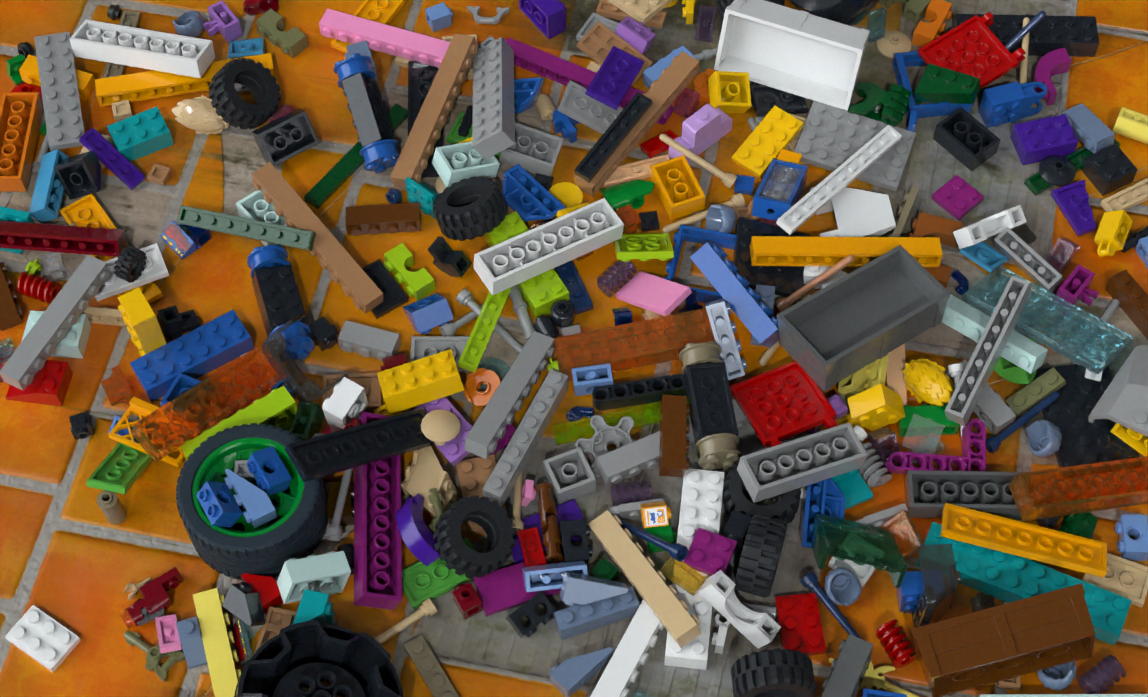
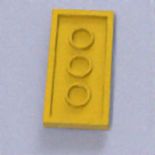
M774 105L731 157L732 161L761 179L772 159L778 158L781 148L785 149L804 127V123Z

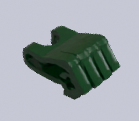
M857 83L856 93L859 97L865 98V100L859 104H851L848 109L849 113L865 116L893 127L902 122L909 105L911 91L893 83L888 92L874 83Z

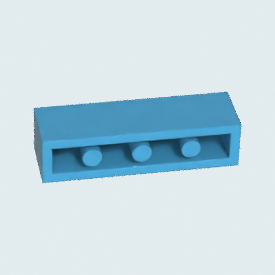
M59 149L42 155L29 212L33 218L41 223L58 218L64 187L54 167L62 160L69 158Z

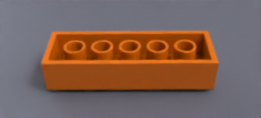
M3 92L0 104V192H27L43 111V103L38 92Z

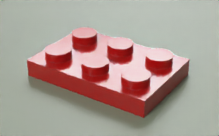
M807 593L775 597L778 625L781 626L779 630L783 650H798L807 656L826 654L816 594Z

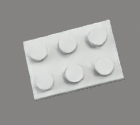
M34 605L30 607L5 636L10 643L51 672L58 668L81 641L77 635Z

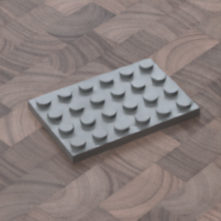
M813 101L794 152L802 154V162L833 172L883 130L887 124ZM891 126L902 135L901 139L856 179L896 192L916 133Z

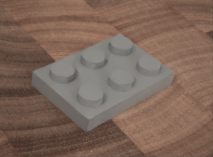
M412 336L410 362L451 349L458 365L469 336ZM457 366L459 373H468V370Z

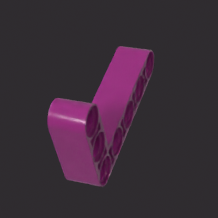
M973 419L963 427L962 456L894 452L886 458L885 468L888 469V472L894 474H907L908 470L954 471L951 467V463H954L958 467V471H972V464L976 466L977 471L985 472V424L980 419ZM971 426L976 428L977 434L971 431ZM971 445L976 447L977 453L971 450ZM892 458L898 460L899 467L892 463ZM912 460L918 462L919 468H915L912 465ZM932 461L937 463L938 470L932 467Z

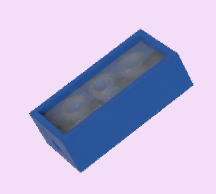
M772 159L754 195L752 216L777 221L778 218L799 201L806 186L808 166Z

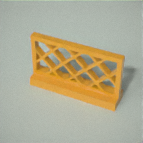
M133 396L129 402L130 407L111 430L109 438L179 467L185 457L180 447L184 444L180 445L178 439L184 437L194 439L201 435L203 432L202 425ZM131 414L138 416L140 419L138 421L130 423L128 422V418L131 416ZM152 422L157 426L156 428L146 430L144 424ZM142 425L143 431L131 432V427ZM128 428V435L120 436L117 434L119 430ZM171 430L174 435L163 437L161 431ZM159 432L160 438L149 441L147 435ZM141 436L146 438V442L139 444L134 442L133 439ZM176 440L177 446L166 448L164 442ZM160 443L163 445L161 450L155 451L151 449L152 445ZM178 450L180 452L177 459L168 456V453Z

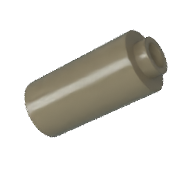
M102 491L97 497L98 506L110 524H121L126 519L127 514L115 492Z

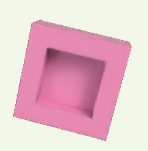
M526 479L522 485L521 506L527 507L530 501L535 498L536 491L533 488V480Z

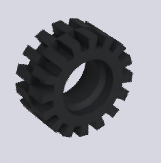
M126 246L124 250H121V255L118 254V260H115V276L133 283L134 280L138 279V276L142 275L141 271L145 269L143 266L146 265V253L133 246Z

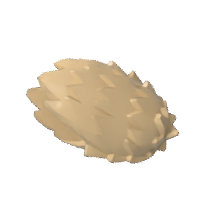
M204 95L193 99H184L178 102V105L172 109V112L177 116L175 119L182 125L196 130V134H218L224 128L229 127V122H224V118L218 116L217 110L212 107V99Z

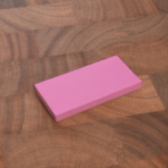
M639 271L615 296L618 300L667 317L692 291L690 287Z

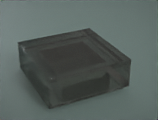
M1026 224L1012 230L1027 245L1036 240V236Z

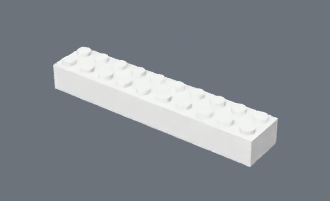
M699 469L685 471L677 543L686 546L688 551L698 527L719 535L725 472ZM675 560L672 587L678 594L675 597L678 600L682 599L689 608L687 612L690 616L694 614L701 623L698 627L702 634L680 648L667 631L664 665L706 670L712 605L698 591L710 575L683 566L684 560L682 562Z

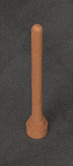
M848 255L786 299L785 297L774 301V304L780 312H783L791 307L790 304L852 263L854 256Z

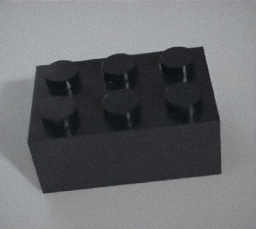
M962 107L938 123L933 135V139L970 171H973L996 154L1001 140Z
M300 108L252 131L266 164L270 162L273 166L320 143L305 110Z

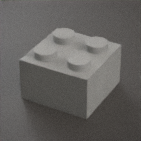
M581 447L543 461L544 473L548 482L553 486V493L559 504L596 491V479Z

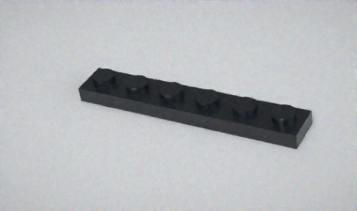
M637 92L574 170L575 174L590 183L651 107L652 100Z

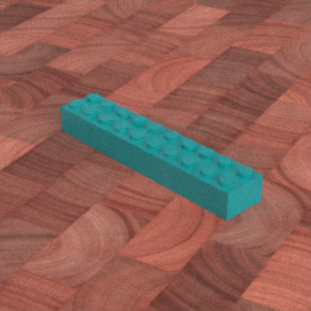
M932 522L916 563L917 567L925 570L941 569L942 577L1007 603L1082 583L1085 591V601L1095 631V638L1115 645L1120 637L1132 600L1024 557L941 537V525Z

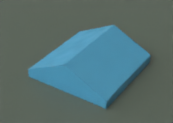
M264 37L229 42L228 58L230 59L265 54Z
M983 241L960 250L961 254L992 274H995L1008 260L1006 256Z

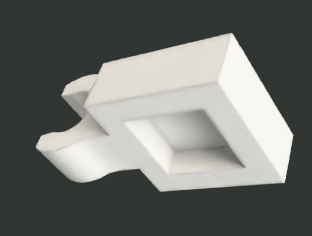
M717 614L715 625L719 630L718 633H713L712 645H715L714 653L723 654L730 622L728 620L725 623L720 622V614Z

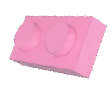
M176 614L156 617L155 622L160 654L182 650L176 625Z

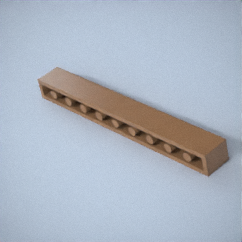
M454 34L390 176L395 187L406 189L405 179L407 177L418 184L420 183L421 175L424 169L427 168L428 159L434 152L435 143L440 138L441 130L447 122V116L453 109L455 98L458 97L460 87L465 82L466 73L472 66L474 55L478 52V44L474 36Z
M683 51L673 58L671 65L662 71L657 81H653L647 93L642 94L652 100L651 107L589 183L575 174V185L591 197L598 192L605 181L610 178L698 74L700 62Z
M268 162L252 173L253 181L251 182L253 187L257 191L260 190L264 200L268 204L271 203L273 205L275 213L285 219L286 226L316 233L312 251H309V253L319 259L321 267L324 270L327 269L332 280L342 286L343 293L353 299L355 307L358 310L361 309L366 314L383 302L381 290L277 169Z

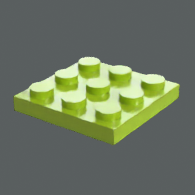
M669 233L622 234V238L614 241L617 260L623 262L631 261V259H639L640 261L658 259L666 261L669 258H674V250Z

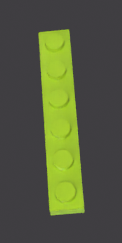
M512 287L495 295H492L489 291L459 359L458 367L476 373Z

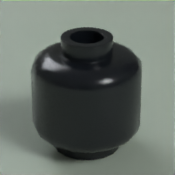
M567 300L556 301L550 309L552 321L559 328L571 326L575 320L573 304Z

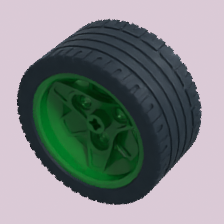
M251 423V425L232 426L233 428H226L224 431H219L214 436L208 437V440L203 441L199 447L193 450V454L189 455L177 480V508L196 552L213 570L216 569L218 573H223L224 576H231L237 580H242L241 575L244 573L275 578V576L280 575L285 561L292 558H306L312 555L314 549L316 550L319 542L322 541L328 525L326 491L322 477L303 482L286 453L285 448L288 444L302 441L296 435L291 434L287 430L284 431L283 428H276L274 425L262 423L260 425ZM273 446L292 478L289 484L291 496L282 491L268 496L273 506H276L277 517L272 520H279L269 527L268 522L254 528L251 522H246L243 516L245 510L241 505L239 508L242 515L234 523V526L241 527L244 525L246 532L230 527L212 526L196 496L199 490L207 481L226 483L224 480L227 477L225 470L229 469L234 472L236 460H249L251 453ZM255 480V481H248V482H250V483H251V482H255L253 485H255V486L257 487L256 480ZM233 488L230 489L232 495H235L236 493Z

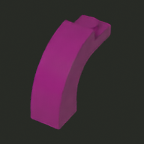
M1065 48L1053 50L1045 54L1039 60L1035 69L1032 82H1041L1047 86V94L1042 98L1047 106L1054 105L1057 91L1051 81V77L1068 72L1071 64V59ZM1039 87L1034 88V91L1037 93L1043 92Z

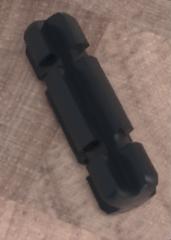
M469 105L466 109L461 126L458 129L459 136L466 137L468 135V130L472 125L473 106Z

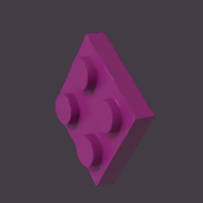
M956 175L937 190L931 199L959 221L980 204L984 196Z
M698 527L683 566L710 576L720 570L725 574L737 546V541Z

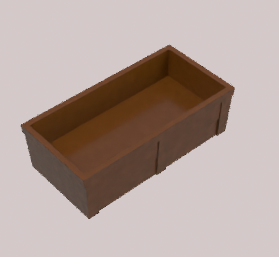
M1083 584L1069 586L911 629L914 652L917 656V661H920L932 697H944L953 693L1092 657L1095 631L1085 601Z

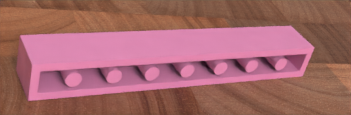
M331 9L326 10L319 22L321 35L352 44L367 41L368 47L374 51H381L389 55L399 56L437 68L440 67L451 43Z

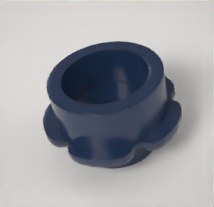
M389 188V192L385 194L387 201L390 204L401 203V192L398 189Z

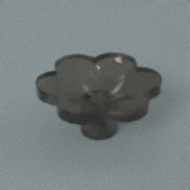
M978 592L976 597H972L970 600L973 612L996 606L994 597L983 592Z

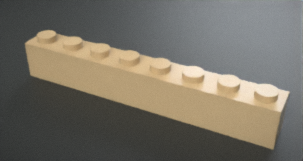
M607 510L588 523L594 536L680 648L702 634L698 627L701 623L694 614L690 616L687 612L689 608L682 599L678 600L675 597L678 595L671 584L667 586L664 583L666 581L664 575L660 570L657 572L654 570L653 567L655 565L649 556H643L642 553L644 551L638 542H632L631 539L633 537L627 528L624 530L621 528L622 522L616 514L612 516Z

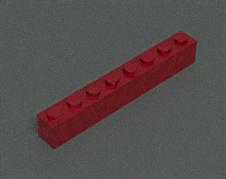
M0 221V248L117 257L118 254L121 255V250H124L127 246L125 230Z

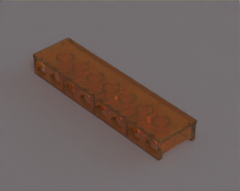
M258 347L134 424L131 434L155 463L184 445L186 441L195 438L204 430L209 429L265 393L279 382L282 375L275 372L260 354Z

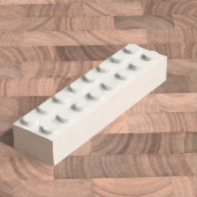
M87 19L69 39L75 57L194 78H201L215 59L212 40Z
M605 198L474 254V270L490 293L495 295L622 238L624 224Z

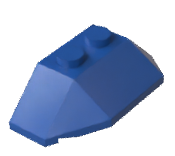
M542 77L514 79L515 114L522 113L535 105L542 90L544 80Z
M519 164L504 172L502 195L505 203L513 211H517L524 221L552 219L556 216L558 210L566 208Z
M832 478L807 485L804 488L799 532L801 547L822 550L843 535L845 496Z

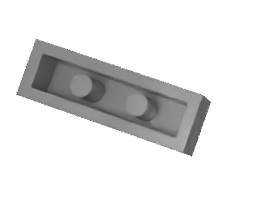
M347 320L338 337L339 347L343 351L358 353L363 357L377 358L382 362V358L397 355L401 346L400 334Z

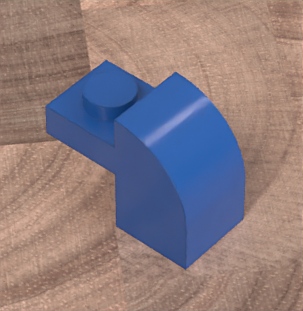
M557 107L553 112V131L555 135L561 132L563 138H567L570 143L577 141V130L574 125L580 122L557 111Z

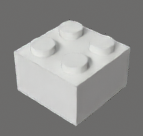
M345 377L341 382H337L333 389V394L330 398H326L322 406L327 423L343 429L354 418L358 419L368 404L365 389Z

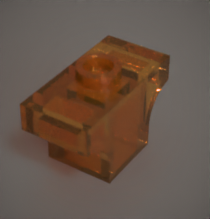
M118 365L112 368L111 376L102 381L101 384L111 406L125 403L130 407L129 402L133 398L131 389L134 387L130 378L125 379Z

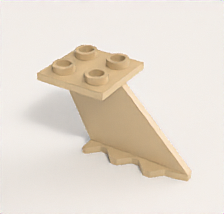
M429 446L414 451L413 462L407 466L406 478L401 482V489L408 496L410 494L414 497L418 493L423 496V507L434 517H437L434 506L429 501V490L437 488V491L441 493L443 511L447 510L456 501L458 492L448 473L443 471L432 447Z

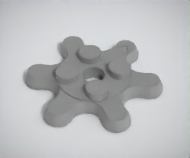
M595 415L590 419V425L595 433L594 436L589 439L580 438L576 441V448L581 447L583 453H590L594 457V463L590 467L594 477H601L595 464L597 457L609 452L606 447L608 444H614L618 449L635 442L630 437V430L634 426V421L631 417H622L618 425L609 426L605 423L602 416Z

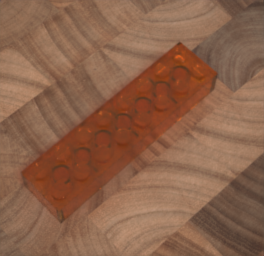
M706 308L558 337L554 338L559 372L568 375V381H572L573 368L610 364L611 371L617 372L678 360L679 353L686 348L685 346L688 343H707L712 341L707 311Z
M1148 456L1018 473L1008 486L1023 521L1148 504Z

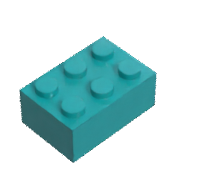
M157 106L107 126L116 149L129 162L174 145L170 131Z

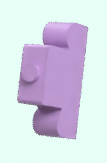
M706 104L683 122L682 136L674 140L696 155H699L732 130L733 120L720 108L714 109L711 105ZM669 146L668 155L670 159L683 156V154ZM685 156L688 163L692 161L691 159Z

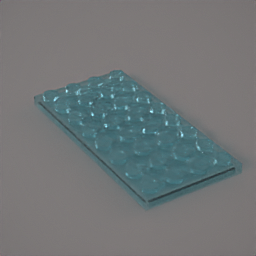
M999 266L967 291L962 300L970 306L985 312L988 316H992L1011 276L1025 281L1028 280ZM1030 282L1031 294L1014 327L1021 334L1031 337L1036 342L1051 348L1054 352L1062 354L1072 362L1078 363L1096 374L1103 371L1132 343L1134 338Z

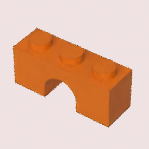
M931 0L924 20L931 23L920 20L913 33L911 44L923 47L940 37V32L944 33L946 21H950L952 17V3L944 0Z

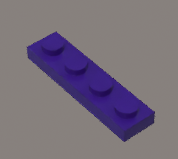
M91 128L80 137L79 141L89 151L93 150L96 157L131 190L145 180L146 177L94 128Z

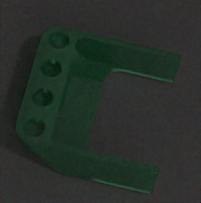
M816 514L811 548L819 569H824L828 555L838 560L844 561L847 559L858 565L867 564L878 570H886L890 574L895 588H900L907 565L891 532L825 514Z

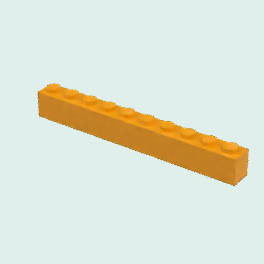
M271 53L241 57L246 58V60L248 58L255 60V63L260 62L265 69L268 68L271 71L270 74L272 76H275ZM233 59L212 62L201 78L154 70L95 79L97 99L100 107L128 99L129 102L208 91L213 76Z
M752 236L750 243L751 266H834L848 255H853L854 261L846 267H862L901 245L923 267H939L943 253L940 238Z

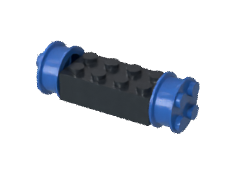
M356 53L348 59L336 62L333 71L335 74H338V86L342 88L344 95L348 99V109L354 118L353 125L359 134L358 141L364 147L359 152L360 156L364 157L365 160L364 169L366 171H375L378 174L386 171V168L395 167L400 156L397 150L398 142L395 140L377 81L374 79L376 72L371 69L370 64L372 60L369 56H361L359 53Z
M267 245L254 248L247 258V264L252 269V285L268 342L274 346L272 350L273 356L280 362L296 359L302 360L307 358L308 354L313 350L314 341L309 337L311 331L292 266L287 260L288 253L281 245Z

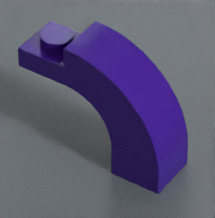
M418 493L413 498H408L403 507L396 511V522L406 546L425 566H428L439 558L440 552L435 550L434 544L437 543V540L433 539V534L424 523L422 517L424 497Z

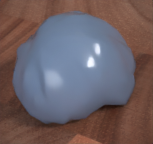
M195 10L184 12L177 20H172L176 32L182 36L195 38L201 35V32L204 30V18Z
M724 204L710 205L706 215L705 228L731 234L736 227V212Z
M1036 420L1028 426L1026 431L1029 436V449L1037 457H1049L1059 450L1062 434L1060 429L1052 422Z
M837 567L829 571L825 577L824 587L826 595L832 602L837 605L849 606L858 600L862 592V585L853 571L844 567Z
M1075 661L1038 671V678L1046 688L1052 690L1065 689L1076 677L1077 668Z

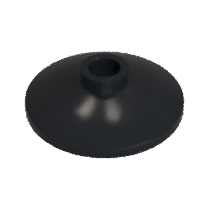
M1053 155L1041 161L1039 174L1044 181L1051 185L1064 186L1073 181L1076 169L1069 159Z

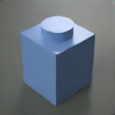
M444 2L425 9L426 21L433 32L452 25L451 18L453 13L450 8L446 7Z

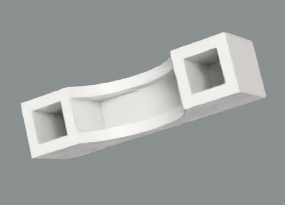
M1018 205L958 229L953 234L959 249L984 241L988 237L1002 232L1006 227L1011 229L1027 221L1021 205Z
M720 570L706 579L698 593L754 646L760 648L773 641L781 626L767 613L755 612L745 607L736 597L734 591L736 584Z

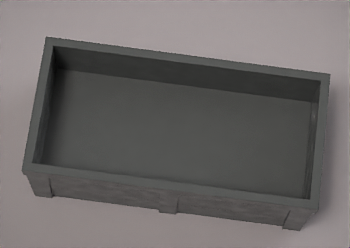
M899 245L777 314L779 344L825 392L836 383L877 359L887 356L889 352L921 333L941 324L951 293Z

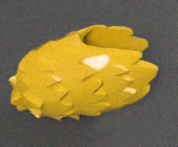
M912 359L910 363H905L906 368L902 370V373L904 374L906 389L910 391L912 396H915L919 404L922 401L937 406H944V403H949L955 386L952 379L944 373L946 368L928 359H918L916 361Z

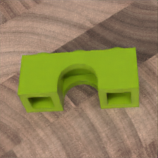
M403 243L384 254V266L389 272H393L399 284L405 286V290L410 297L413 296L418 301L436 290L434 279L424 267L416 272L408 271L409 268L414 266L413 254Z

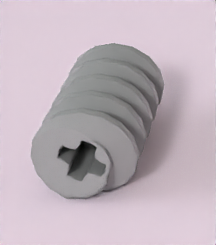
M872 443L862 444L868 456L863 467L859 468V472L863 474L867 485L873 488L887 483L892 478V475H885L888 469L882 468L884 465L883 461L877 462L880 456L874 455L876 453L875 448L869 449Z

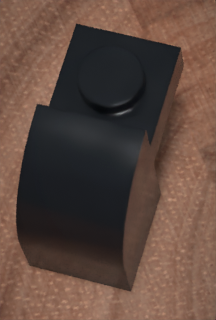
M438 236L428 248V251L435 259L433 264L439 270L452 277H462L472 265L463 251L452 250L444 237Z
M176 305L157 310V320L165 336L170 339H177L182 336V333L200 327V322L194 310L179 313Z

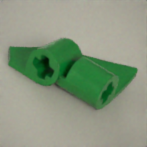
M638 179L601 188L599 191L614 212L626 209L627 205L631 209L640 208L644 204V196L652 193L655 183Z

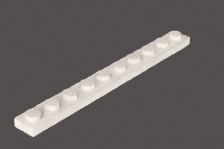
M887 125L778 218L776 224L791 235L901 139L902 135L890 125Z

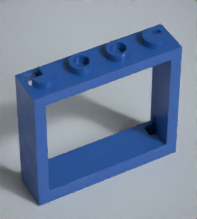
M918 51L895 53L892 65L897 83L911 91L906 111L907 120L911 110L918 112L917 118L951 115L960 107L970 113L971 107L974 104L939 102V104L916 105L906 67L924 66L927 64L918 55Z
M680 225L679 232L675 233L673 240L676 243L675 247H673L674 258H672L671 262L667 263L666 273H668V277H664V279L674 282L684 241L700 244L708 242L711 245L716 244L718 247L735 250L736 235ZM690 287L692 293L685 300L709 303L723 298L718 292Z

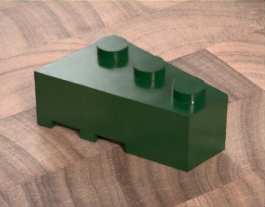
M928 63L915 91L916 103L933 102V104H939V102H950L951 104H974L981 89L980 79Z

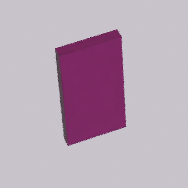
M524 562L496 570L484 577H474L486 616L521 606L540 592H526L522 567H525ZM561 588L543 590L542 592L547 598L560 594Z

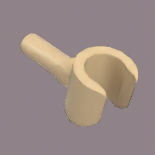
M149 577L136 585L129 583L126 585L123 593L131 592L127 598L131 600L135 597L140 587L152 580Z

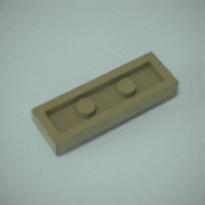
M1053 367L1007 399L1006 404L1013 409L1015 415L1019 418L1052 392L1066 385V381Z

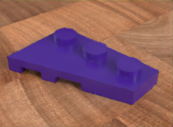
M1085 179L1052 190L1051 196L1077 236L1090 233L1096 227L1092 209L1088 202L1089 196L1085 189Z

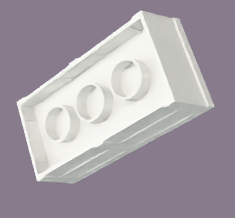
M734 0L725 9L714 70L749 73V81L848 111L856 88L870 31L765 0Z

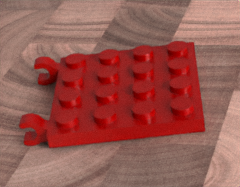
M991 12L986 13L981 18L977 15L973 16L918 49V55L927 65L930 63L980 79L981 89L1018 67L1019 62L1025 59L1024 54L1026 52L1019 48L1011 54L988 28V26L994 23L992 20L994 16Z
M796 361L729 386L731 395L764 447L782 444V440L825 424L826 430L838 426L835 421L837 419L836 412L815 381Z

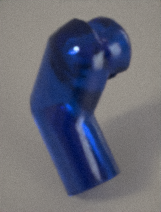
M958 269L951 274V277L959 284L955 290L960 295H964L965 292L969 291V280Z
M691 289L692 293L687 297L685 306L693 315H701L703 306L696 302L698 292Z
M576 406L567 412L566 419L573 423L582 417H593L595 409L592 407Z

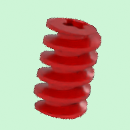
M25 271L18 280L17 288L21 295L51 304L60 292L61 284L59 282L55 284V281H49L47 278L42 279L41 276L36 277L35 274L29 275Z
M897 619L881 625L877 629L876 637L880 640L881 646L885 647L884 650L889 654V659L893 661V666L901 668L913 662L917 656H911L915 651L914 648L907 649L911 642L902 641L906 638V634H898L901 632L902 627H894L898 623Z

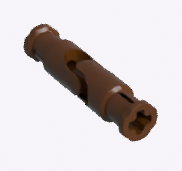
M542 483L535 487L539 499L537 502L542 528L543 545L547 551L546 561L547 563L554 564L563 561L564 556L561 554L560 549L561 536L556 504L552 498L553 486L551 483Z

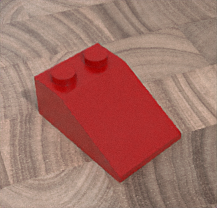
M46 360L43 368L36 373L32 383L27 385L24 391L10 385L6 400L63 406L73 375L68 362Z

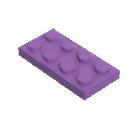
M446 397L413 407L410 411L423 408L426 414L434 410H446L455 414L460 421L461 428L459 434L454 439L446 442V444L441 446L436 444L435 446L453 466L470 453L465 451V438L472 426Z

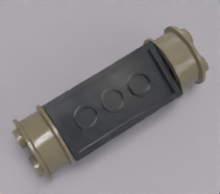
M715 341L698 344L688 343L685 346L686 348L679 353V360L683 362L681 372L687 403L690 404L689 414L695 448L700 453L698 464L704 470L709 471L719 468L731 469L735 463L740 461L742 453L737 448L739 433L725 362L720 360L719 356L721 354V347Z

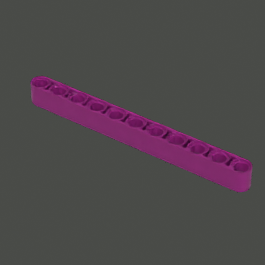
M512 38L505 39L507 44L514 50V65L567 86L571 80L587 89L597 74ZM630 87L619 106L625 108L637 92L641 94L645 92ZM672 104L656 123L666 124L674 111Z

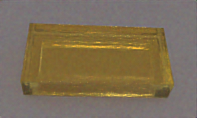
M672 557L660 569L664 576L692 596L698 592L706 581L704 576L683 561L679 562Z

